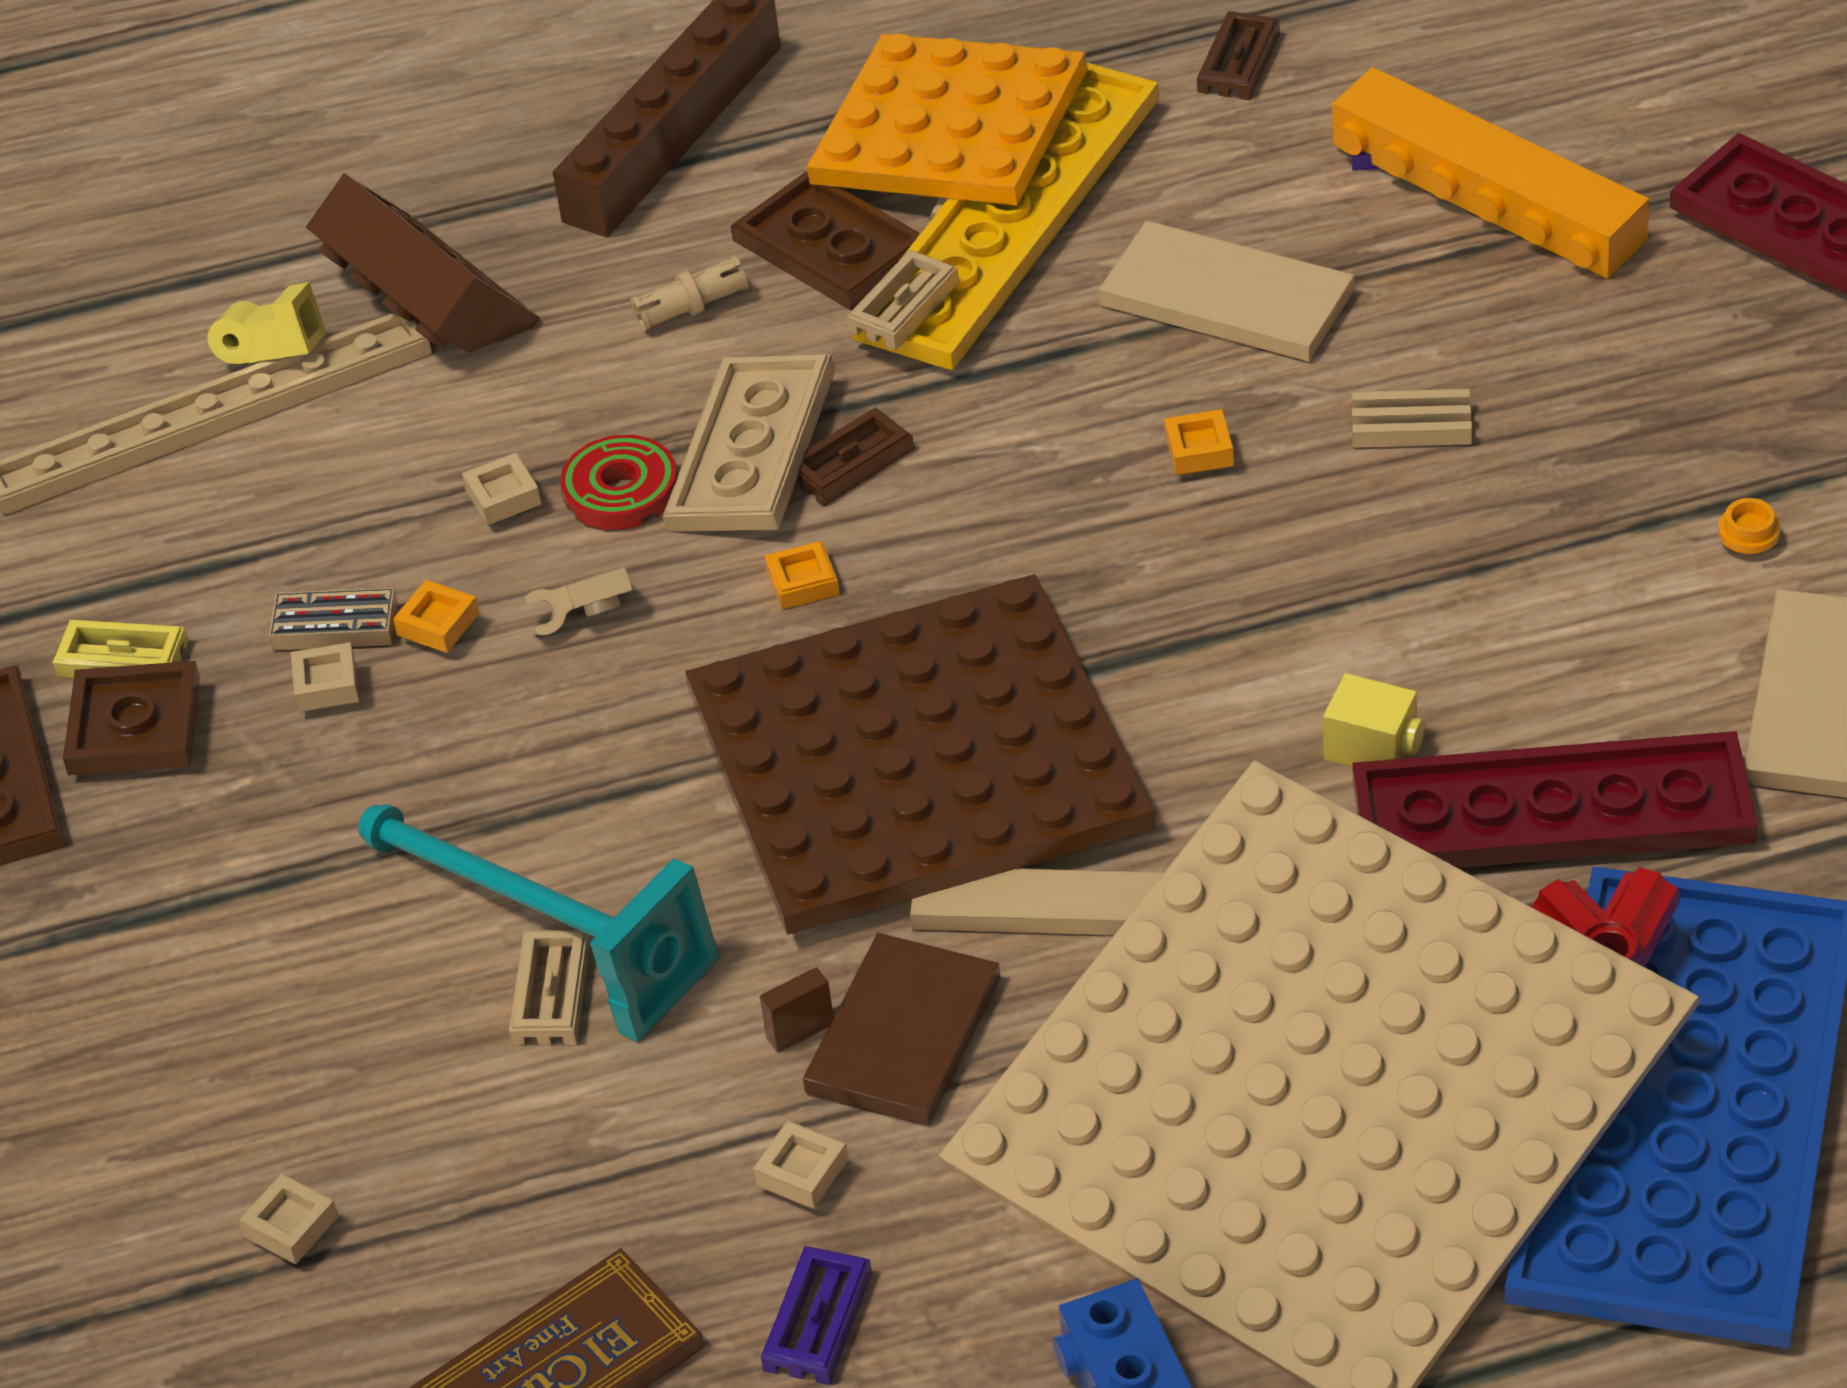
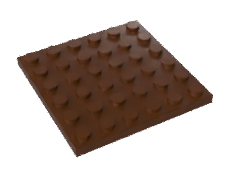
M1036 574L1008 580L1004 583L961 595L950 596L943 600L893 612L842 628H835L824 633L774 645L766 649L723 661H716L685 671L689 692L787 935L1156 829L1154 809Z

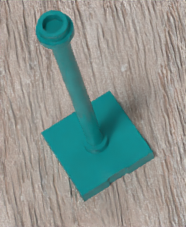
M390 804L371 805L360 818L358 832L370 848L383 852L395 846L595 937L590 942L599 974L603 977L608 992V1002L618 1033L636 1042H639L720 958L694 867L675 858L613 917L405 824L402 811Z

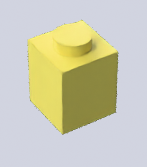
M1345 673L1323 715L1324 760L1352 767L1353 762L1406 758L1407 755L1415 756L1421 746L1425 729L1424 720L1417 718V691Z

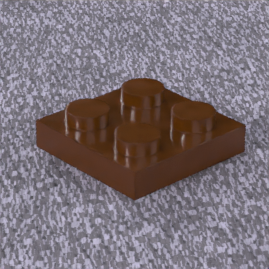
M196 661L75 670L63 753V762L68 776L190 766L200 685V674Z

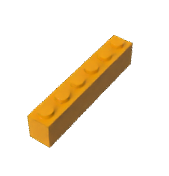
M1371 67L1332 103L1334 146L1350 155H1358L1362 151L1371 154L1372 164L1387 171L1389 174L1400 177L1440 199L1447 200L1487 222H1492L1524 238L1528 242L1539 245L1571 261L1575 265L1586 268L1606 279H1609L1648 240L1649 198L1381 70Z

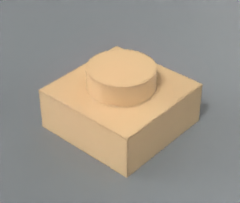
M517 453L462 473L465 490L487 525L542 505L538 486Z
M351 642L291 652L293 689L298 712L359 702L356 663Z
M787 1120L754 1166L755 1184L758 1187L815 1209L848 1162L846 1143Z
M281 1173L238 1221L243 1237L297 1264L338 1218L334 1200Z

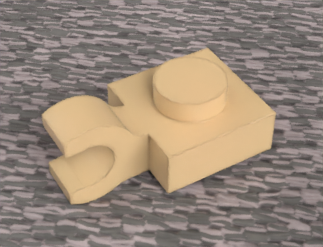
M621 567L552 590H534L527 593L522 599L524 605L537 601H544L549 604L552 610L550 620L545 624L532 628L534 635H548L554 633L562 626L567 612L571 609L583 606L587 617L621 606L618 594L631 591L632 587L626 568Z

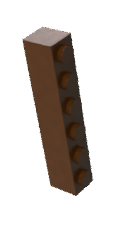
M713 0L554 169L553 177L562 223L606 238L612 234L781 48L775 0Z

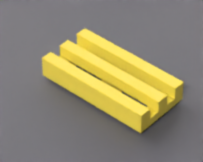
M70 620L53 660V665L57 677L74 678L75 670L181 662L180 650H186L189 641L185 627Z

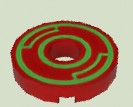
M634 434L611 435L589 442L573 453L562 468L560 486L567 509L569 507L573 510L575 518L580 522L603 530H624L643 525L642 518L650 516L654 512L656 518L664 513L677 480L678 471L670 451L654 439ZM616 480H631L627 485L619 487L609 486L611 482Z

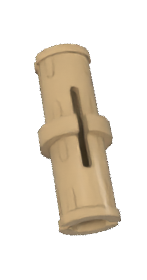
M733 255L728 257L727 260L693 274H690L687 270L676 274V281L643 295L630 298L635 316H641V320L638 323L642 330L646 332L651 327L687 312L695 316L704 312V305L737 291L748 289L749 284L744 269L738 271L737 268L741 266L739 259Z

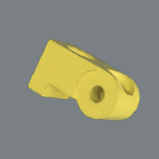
M310 282L289 285L272 304L258 306L250 301H238L231 304L209 328L207 338L211 351L221 361L228 364H243L309 354L326 335V331Z

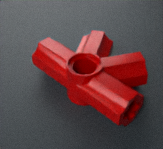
M1638 867L1637 871L1632 873L1625 872L1604 911L1575 880L1562 882L1559 879L1539 890L1538 897L1531 907L1645 968L1680 903V893L1678 887L1665 880L1661 873Z

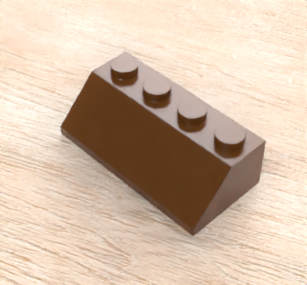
M345 173L340 177L305 227L323 241L318 249L320 253L343 269H346L349 264L355 267L350 275L353 280L375 295H378L381 290L387 293L382 303L408 322L414 316L419 319L420 322L415 330L441 349L449 341L470 353L532 328L540 319L538 315L412 215Z

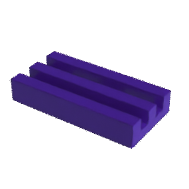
M804 1246L761 1355L763 1371L777 1374L779 1367L789 1369L790 1377L803 1379L805 1373L808 1372L815 1374L816 1382L830 1385L872 1276L870 1259ZM818 1267L827 1268L818 1294L813 1301L796 1350L787 1348L817 1269ZM844 1272H848L849 1276L818 1354H813Z

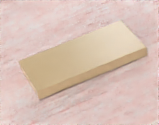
M1146 220L1098 289L1099 305L1310 362L1354 292L1355 275Z
M831 354L724 357L722 359L662 516L668 532L779 530L799 474L801 462H803L805 451L808 449L836 370Z
M1776 589L1744 762L1749 785L1847 798V597Z

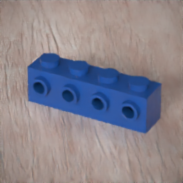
M1138 1278L1058 1305L1061 1335L1052 1338L1054 1352L1064 1376L1069 1378L1076 1375L1082 1388H1192Z

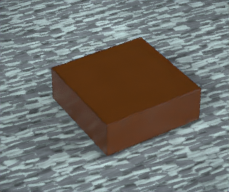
M817 967L760 996L766 1038L777 1053L828 1028L834 1018L829 982Z

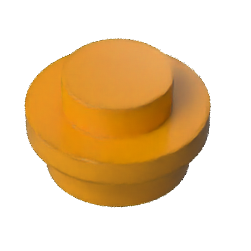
M1743 498L1731 503L1727 507L1726 512L1720 517L1718 536L1726 547L1735 552L1743 554L1762 553L1771 549L1778 542L1780 522L1773 508L1765 501L1756 498Z

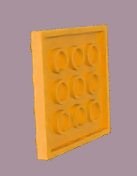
M901 33L881 34L806 166L809 182L814 185L1018 205L1088 70L1085 52L1062 50L1056 47L1036 48L1014 46L1007 43L992 44L960 41L955 38L914 37Z

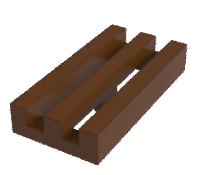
M1228 11L1197 76V92L1208 94L1211 86L1218 87V96L1229 97L1232 89L1239 90V99L1250 101L1280 35V19ZM1239 26L1246 27L1241 39L1238 40L1234 48L1233 56L1226 71L1218 72ZM1260 29L1262 30V32L1254 47V50L1248 60V63L1243 71V74L1239 75Z
M875 407L807 449L802 459L803 462H801L796 482L800 481L801 489L808 495L814 492L816 501L824 507L913 451V435ZM880 429L882 430V431H880L879 433H877L876 435L872 436V437L869 438L868 440H866V441H864L863 443H861V444L858 445V443L861 442L862 440L866 439L867 437H869L870 435L874 434V433L877 432L878 430H880ZM839 455V458L835 459L834 461L830 462L818 471L814 472V470L818 469L819 467H821L822 465L826 464L827 462H829L830 460L834 459Z

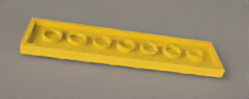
M1087 63L1088 70L1019 204L1008 205L948 198L906 251L907 253L909 250L958 267L959 283L897 350L886 347L884 337L877 343L868 340L866 330H862L858 336L852 334V340L953 371L1159 101V82ZM920 269L908 283L910 284L923 270ZM894 297L876 317H879L893 303Z

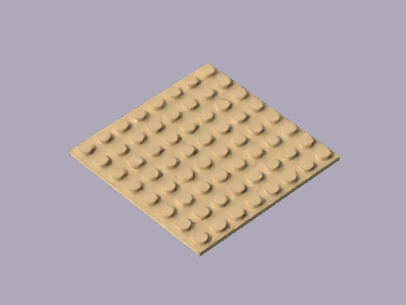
M1254 760L938 1157L940 1162L1129 1278H1138L1142 1286L1310 1388H1417L1700 1003L1699 996Z

